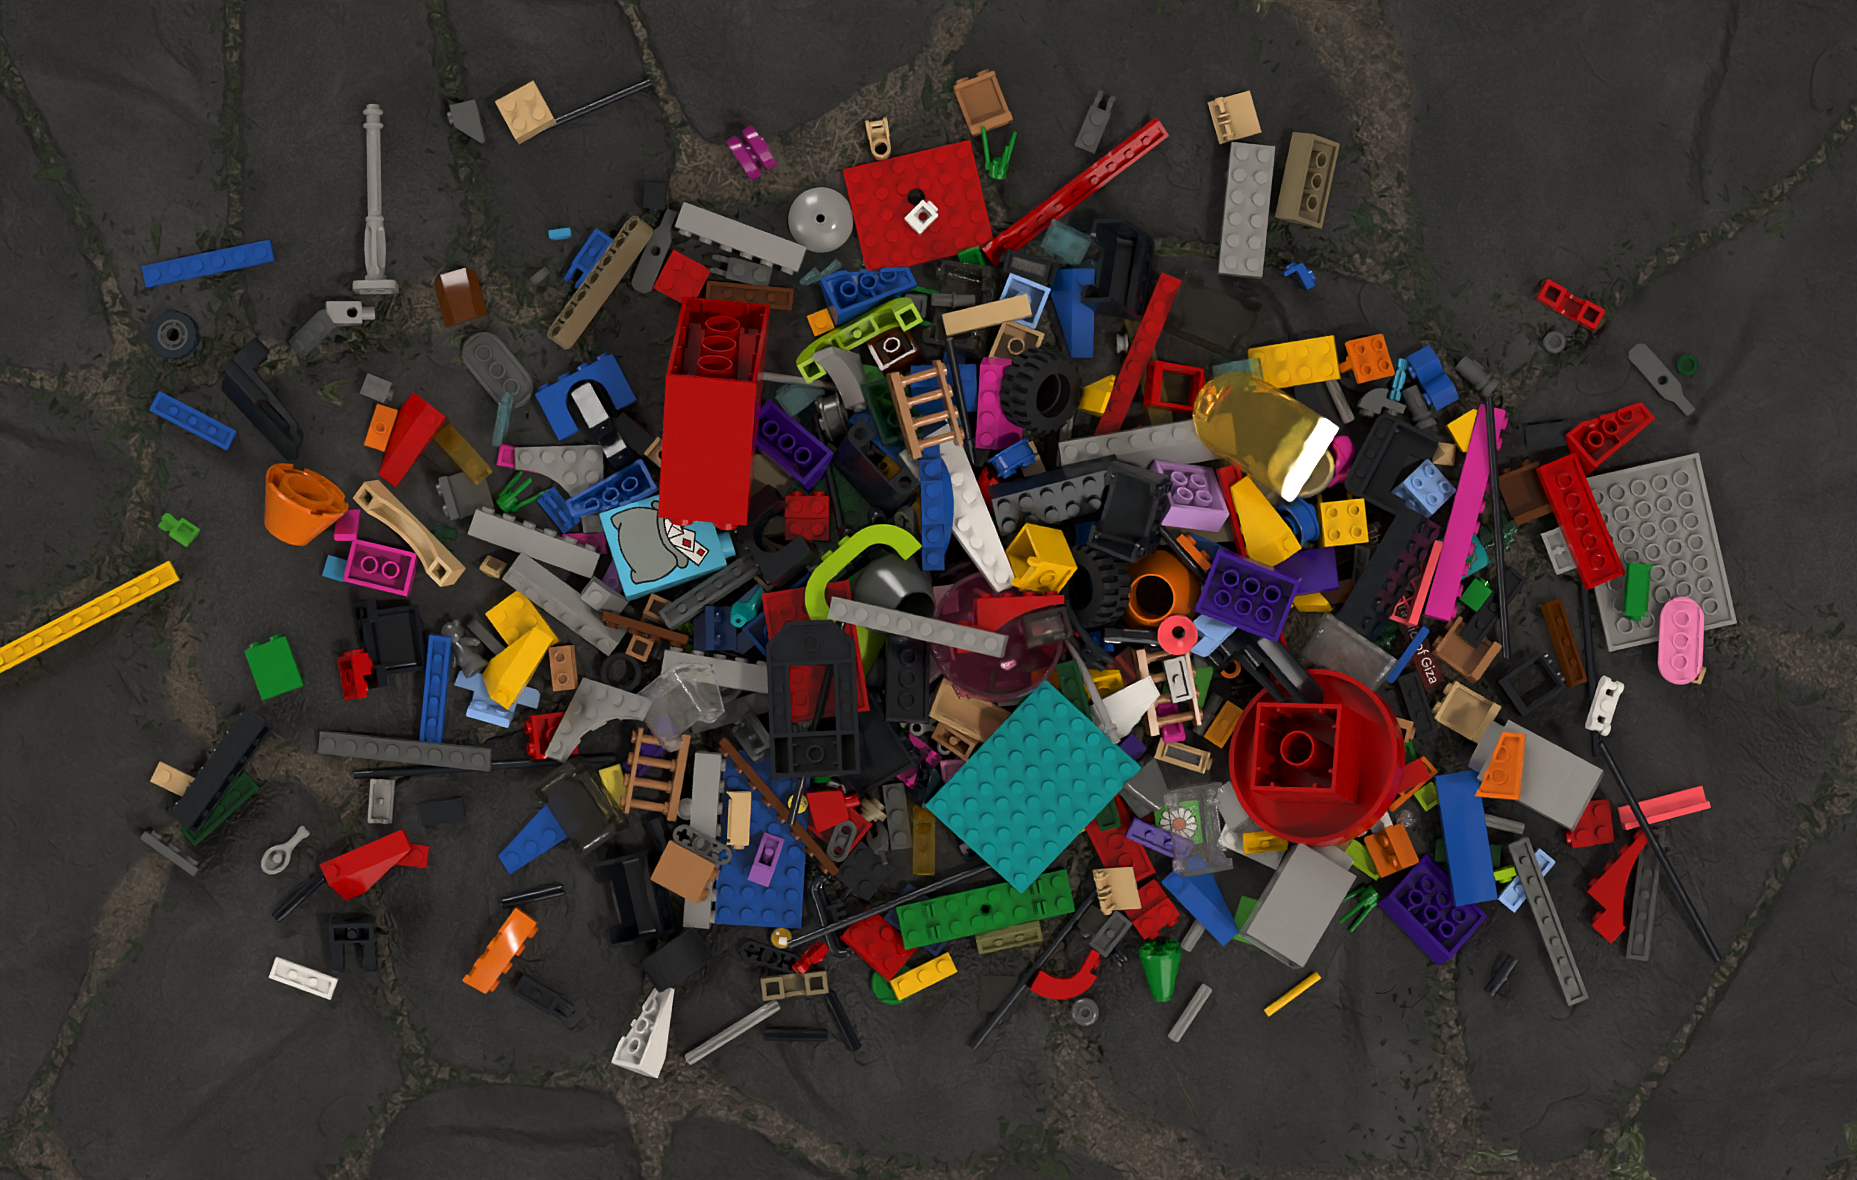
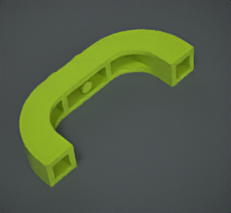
M904 297L885 302L818 338L798 356L796 360L797 367L808 384L827 374L826 370L814 361V353L831 346L849 351L888 329L902 327L903 331H906L923 322V319L910 298Z
M887 524L866 527L858 531L851 538L846 535L837 543L840 547L834 553L830 549L821 557L823 562L813 571L807 582L805 606L810 620H831L828 619L830 608L825 601V587L835 574L865 548L873 544H885L892 547L906 561L922 547L921 544L904 529Z

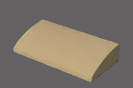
M944 678L936 685L929 707L930 717L981 743H984L1011 714V712Z

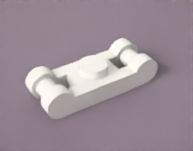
M1606 676L1601 677L1586 720V729L1591 731L1597 730L1603 736L1609 734L1611 730L1610 723L1617 701L1624 689L1623 683L1613 682L1611 678ZM1607 689L1611 690L1609 695H1606ZM1598 716L1602 718L1601 722H1598Z

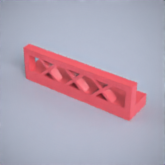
M1435 540L1432 543L1423 564L1421 562L1419 565L1421 569L1419 576L1409 582L1414 589L1413 596L1407 599L1403 596L1401 598L1402 601L1397 603L1394 613L1388 619L1410 627L1417 626L1443 542ZM1403 603L1408 611L1405 619L1394 615L1397 606Z
M1702 786L1638 802L1649 824L1711 808L1710 802L1706 801ZM1629 805L1617 808L1622 829L1629 830L1640 827Z

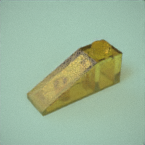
M450 423L433 437L476 486L492 472L489 465Z
M913 805V875H935V815L929 809H921L919 806Z

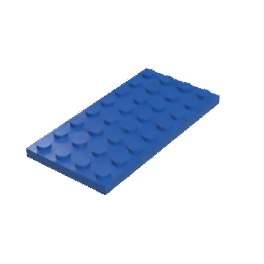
M738 750L787 807V800L794 793L797 781L778 782L772 779L771 756L753 765L745 751ZM729 756L726 758V771H723L722 779L725 780V790L721 796V802H724L723 815H720L722 834L719 837V841L726 845L727 841H730V839H727L729 798L731 797L728 795L727 790L752 791L749 846H744V849H732L733 856L730 862L725 865H719L720 873L718 880H716L717 901L715 902L716 916L714 924L801 929L806 856L804 848L806 844L802 840L797 841L790 833L792 828L787 823L783 825L776 817L778 813L773 806L769 808L762 801L761 798L764 795L759 790L755 792L747 783L749 778L745 773L740 775L733 767L735 762ZM810 778L806 779L804 795H806L807 788H810ZM808 809L802 814H797L796 818L806 830ZM764 832L785 839L768 887L748 880ZM725 849L720 851V860L723 858L728 859Z

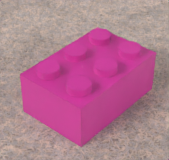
M357 539L352 541L343 581L403 596H410L419 557L413 552Z

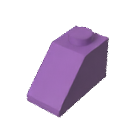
M764 832L748 877L749 881L766 887L769 886L785 839Z

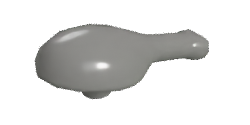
M300 826L297 833L288 842L268 849L261 860L263 872L271 875L283 871L289 864L294 847L302 839L307 838L310 835V831L306 830L304 826Z

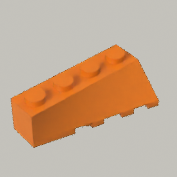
M517 906L500 928L498 934L486 947L485 952L477 959L472 967L473 969L468 975L466 974L462 981L484 994L488 993L489 990L493 992L500 983L498 978L503 972L506 975L512 967L513 963L510 961L514 955L519 957L526 946L523 943L527 937L532 939L539 928L536 925L539 921Z

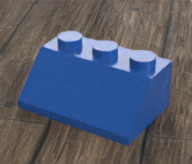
M958 364L967 412H977L978 367L976 364ZM933 365L911 366V374L931 369ZM945 365L947 369L946 382L950 384L953 391V397H951L952 404L957 407L950 365ZM936 376L911 383L912 397L939 389ZM942 398L912 406L913 414H931L945 411Z

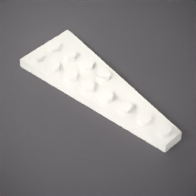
M949 424L923 439L951 432ZM953 440L941 443L940 456L947 466L953 489L954 518L952 533L998 596L1013 586L1011 581L1014 578V574L963 445L955 446ZM907 449L898 454V457L920 482L918 458L909 459Z

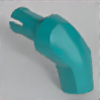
M757 587L747 602H736L731 609V624L741 628L746 622L753 620L758 615L757 610L763 603L762 594L766 592Z

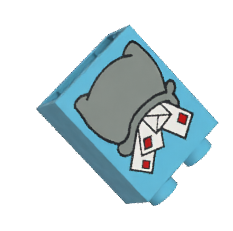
M659 495L599 513L627 602L718 573L727 567L725 558L736 555L728 530L717 533L712 522L695 521L688 526H678L669 522L668 518H659Z

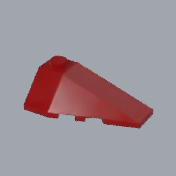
M413 392L399 411L378 475L396 488L447 421L448 417Z
M1642 402L1619 409L1616 412L1601 415L1590 421L1581 422L1565 435L1570 454L1576 452L1584 474L1588 476L1651 423L1655 417Z
M402 829L322 863L320 866L328 885L347 901L366 893L391 867L396 865L411 851L412 847L405 830Z

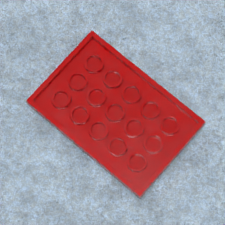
M849 580L827 583L824 596L829 608L832 597L852 600ZM806 587L762 594L769 641L781 630L786 622L810 621L805 606ZM846 623L844 631L855 640L858 712L870 711L857 628L855 624ZM826 665L790 667L792 723L813 720ZM834 673L822 718L836 716Z

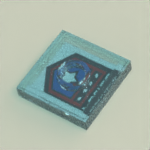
M506 392L499 403L492 445L500 446L507 436L514 399L512 393Z

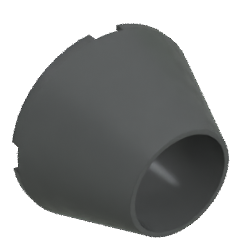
M897 552L887 553V556L878 561L875 559L868 564L854 585L852 600L896 610L900 601L910 594L907 602L898 611L933 619L936 614V600L930 571H922V561L915 555H911L904 561ZM865 627L869 631L877 634H894L890 632Z

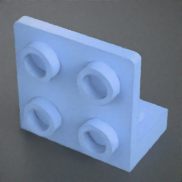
M1428 459L1396 486L1391 493L1401 497L1405 502V506L1429 518L1456 492V489Z

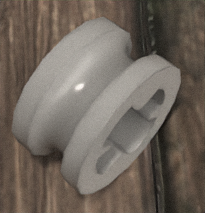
M1127 333L1123 336L1116 334L1117 353L1121 351L1128 353Z

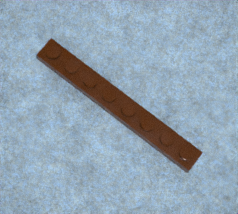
M725 736L719 741L721 746L718 749L726 758L730 756L734 760L733 767L740 775L746 774L749 778L747 783L755 792L759 790L764 795L761 798L762 801L769 808L773 806L778 812L776 817L783 825L786 824L789 809ZM797 819L795 825L788 824L792 828L790 831L792 836L797 841L802 840L806 844L804 849L810 857L816 856L821 862L818 866L826 875L830 872L834 876L839 871L838 866L828 857L826 852Z

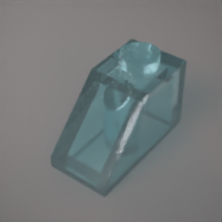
M785 384L776 391L778 395L775 398L785 412L793 418L814 403L819 395L823 396L826 392L822 388L796 384L788 386Z

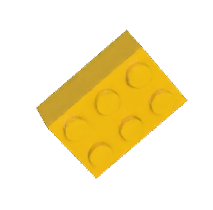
M518 590L485 613L508 646L536 625L555 637L549 647H553L561 641L533 601Z

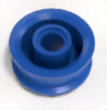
M1029 437L1011 445L987 461L988 464L992 463L997 471V479L1001 477L1008 479L1018 473L1016 471L1017 468L1021 466L1026 468L1036 462L1035 457L1039 454L1038 452L1034 453L1028 444Z
M1291 498L1289 504H1280L1275 508L1276 512L1291 529L1301 547L1305 545L1306 541H1315L1321 535L1314 506L1308 504L1302 498Z

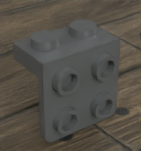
M478 467L452 476L438 478L439 483L436 484L439 496H443L446 503L442 505L446 518L450 517V520L455 521L474 515L478 507H494L482 468Z

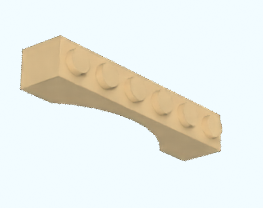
M379 480L363 483L353 499L368 514L376 517L397 532L413 548L424 565L426 573L440 587L455 584L466 568Z

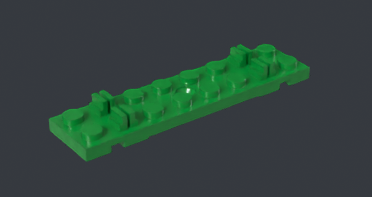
M1066 869L1040 874L1022 894L1009 882L897 906L896 912L904 949L908 950L1075 912L1067 871ZM983 905L989 906L988 913L981 911Z

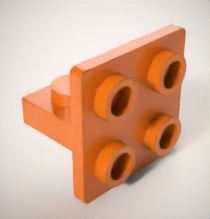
M1383 334L1345 342L1348 357H1346L1345 362L1339 364L1341 373L1353 371L1358 384L1395 375Z
M1403 823L1394 826L1390 825L1377 833L1363 838L1380 878L1419 862Z

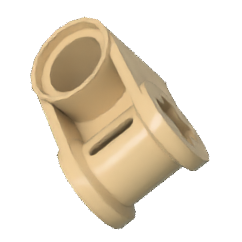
M887 117L873 122L866 120V130L873 157L878 161L888 159L891 154ZM878 145H884L887 147V152L879 155L875 152V148Z

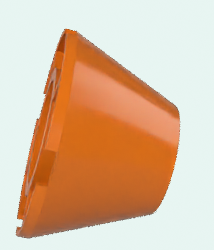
M280 463L272 465L266 473L264 524L273 536L288 544L296 546L308 544L346 513L349 504L345 503L344 493L335 484L307 468L300 471L293 469V464Z
M1156 550L1155 554H1148V556L1134 564L1131 562L1126 563L1128 567L1126 570L1131 578L1129 580L1131 593L1128 596L1130 598L1129 604L1125 606L1126 610L1121 617L1128 626L1145 629L1150 627L1159 628L1166 618L1173 615H1183L1193 620L1197 613L1195 608L1201 595V585L1199 579L1177 554L1166 550ZM1157 576L1164 579L1170 585L1173 592V604L1168 613L1155 615L1148 613L1140 606L1136 590L1138 583L1143 577ZM1174 627L1172 633L1175 634L1181 631L1183 627Z

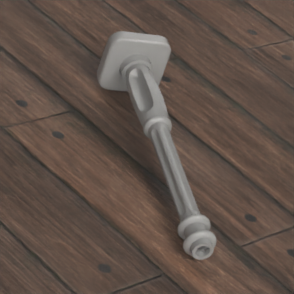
M368 104L363 111V114L366 115V123L363 124V127L367 130L368 216L365 218L364 243L367 275L365 280L353 281L352 286L355 294L360 295L399 293L398 283L395 280H387V276L384 275L386 238L383 224L384 217L381 211L380 129L384 126L380 123V115L383 114V110L380 109L378 104Z

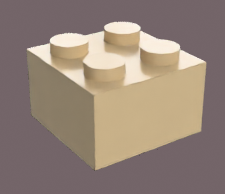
M534 81L495 101L518 144L557 123Z
M1014 321L1002 323L989 357L1003 359L1018 358L1019 354L1033 347H1040L1045 334Z

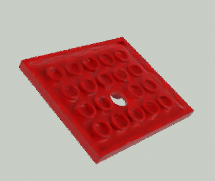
M970 140L843 169L863 259L868 271L892 267H910L958 255V251L977 245L982 250L984 246L993 240ZM913 189L923 191L925 194L924 201L926 203L928 201L932 202L938 209L936 212L938 218L921 235L904 220L916 207L908 201V194ZM921 213L919 219L924 221L927 219V215Z

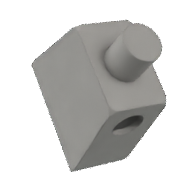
M326 301L325 311L336 326L362 325V320H375V307H362V301ZM354 310L356 316L349 317L347 311Z

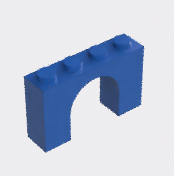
M603 353L596 357L597 362L591 365L588 362L576 368L578 372L572 375L565 373L557 378V383L553 385L546 383L538 388L539 392L535 396L559 441H563L580 432L568 408V396L576 384L586 380L601 383L606 388L618 411L638 401L613 354Z

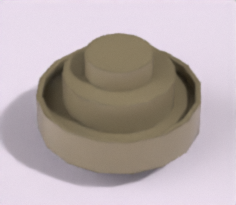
M865 796L861 797L859 800L861 804L860 809L862 810L860 815L868 822H871L872 819L875 822L878 819L883 822L887 817L882 811L885 806L873 796L870 799H867Z

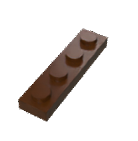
M707 281L705 299L768 304L770 309L792 311L794 289Z
M1559 598L1541 604L1567 688L1588 681L1562 599Z
M604 611L602 616V622L606 623V627L618 630V627L627 629L626 633L634 636H639V633L648 635L647 639L660 642L662 639L668 641L669 646L681 648V646L687 647L689 636L610 612Z

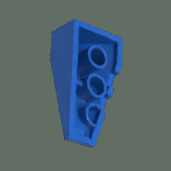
M908 267L882 268L881 270L874 271L860 269L858 272H847V270L820 278L825 303L836 326L848 322L870 309L917 287V283Z
M1095 269L1057 270L1053 285L1050 284V294L1071 358H1093L1094 311L1081 303L1080 294L1085 285L1092 284L1095 286Z
M640 459L566 500L565 503L573 518L640 501L658 491V487L644 462Z

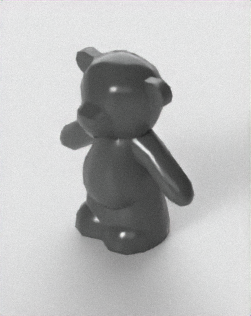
M458 618L446 623L442 627L439 635L452 637L450 666L452 668H456L459 665L467 679L481 672L489 664L487 659H483L479 655L475 647L480 644V640L475 637H467V631L462 627Z

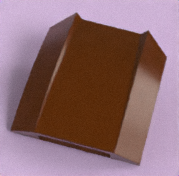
M462 268L439 276L435 283V289L447 328L476 318L489 316L480 282L475 271Z
M902 327L888 329L865 341L886 380V374L899 372L900 375H904L911 371V366H920L924 360L910 331H903Z

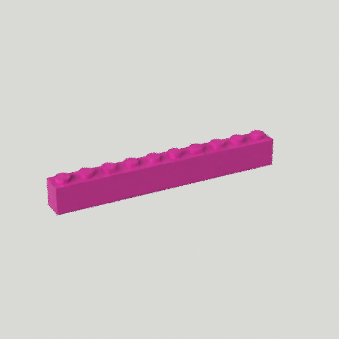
M1480 404L1468 452L1466 453L1443 539V546L1423 614L1425 617L1447 623L1450 622L1451 618L1455 619L1458 606L1454 605L1456 597H1461L1464 585L1460 584L1462 576L1466 577L1468 572L1467 555L1472 556L1475 543L1471 542L1473 534H1478L1480 522L1477 521L1478 514H1483L1486 501L1482 500L1484 492L1488 493L1490 489L1485 405ZM1494 408L1497 450L1500 451L1503 438H1500L1499 435L1501 429L1505 430L1508 417H1505L1506 410Z

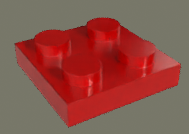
M673 250L653 289L682 304L683 297L698 298L711 273H709V268Z

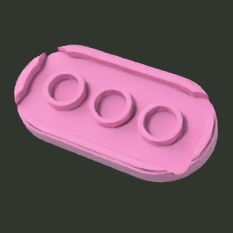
M1677 597L1667 602L1662 608L1659 618L1658 669L1665 680L1677 685L1693 681L1701 672L1703 662L1704 613L1694 600L1687 597Z

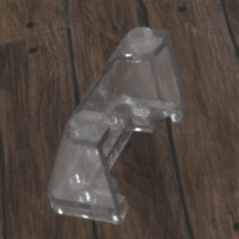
M1327 612L1321 614L1294 654L1298 662L1306 669L1308 666H1311L1314 669L1341 672L1364 683L1375 692L1398 663V660Z
M677 663L636 694L652 701L644 721L661 747L669 752L680 749V746L683 744V738L679 735L698 720L711 723L716 721L717 717L725 712L713 664Z
M1205 781L1169 789L1166 795H1164V804L1168 808L1174 853L1173 870L1180 877L1233 869L1232 858H1226L1224 851H1227V847L1222 846L1217 804L1221 802L1220 799L1216 798L1219 793H1223L1222 782Z

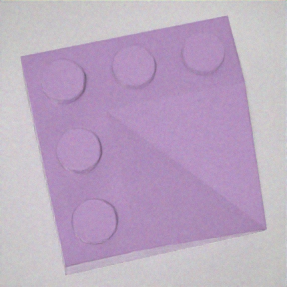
M1154 460L1149 470L1170 475L1171 481H1173L1172 489L1167 494L1165 500L1167 502L1166 510L1161 514V525L1219 532L1229 516V511L1213 469L1211 467Z

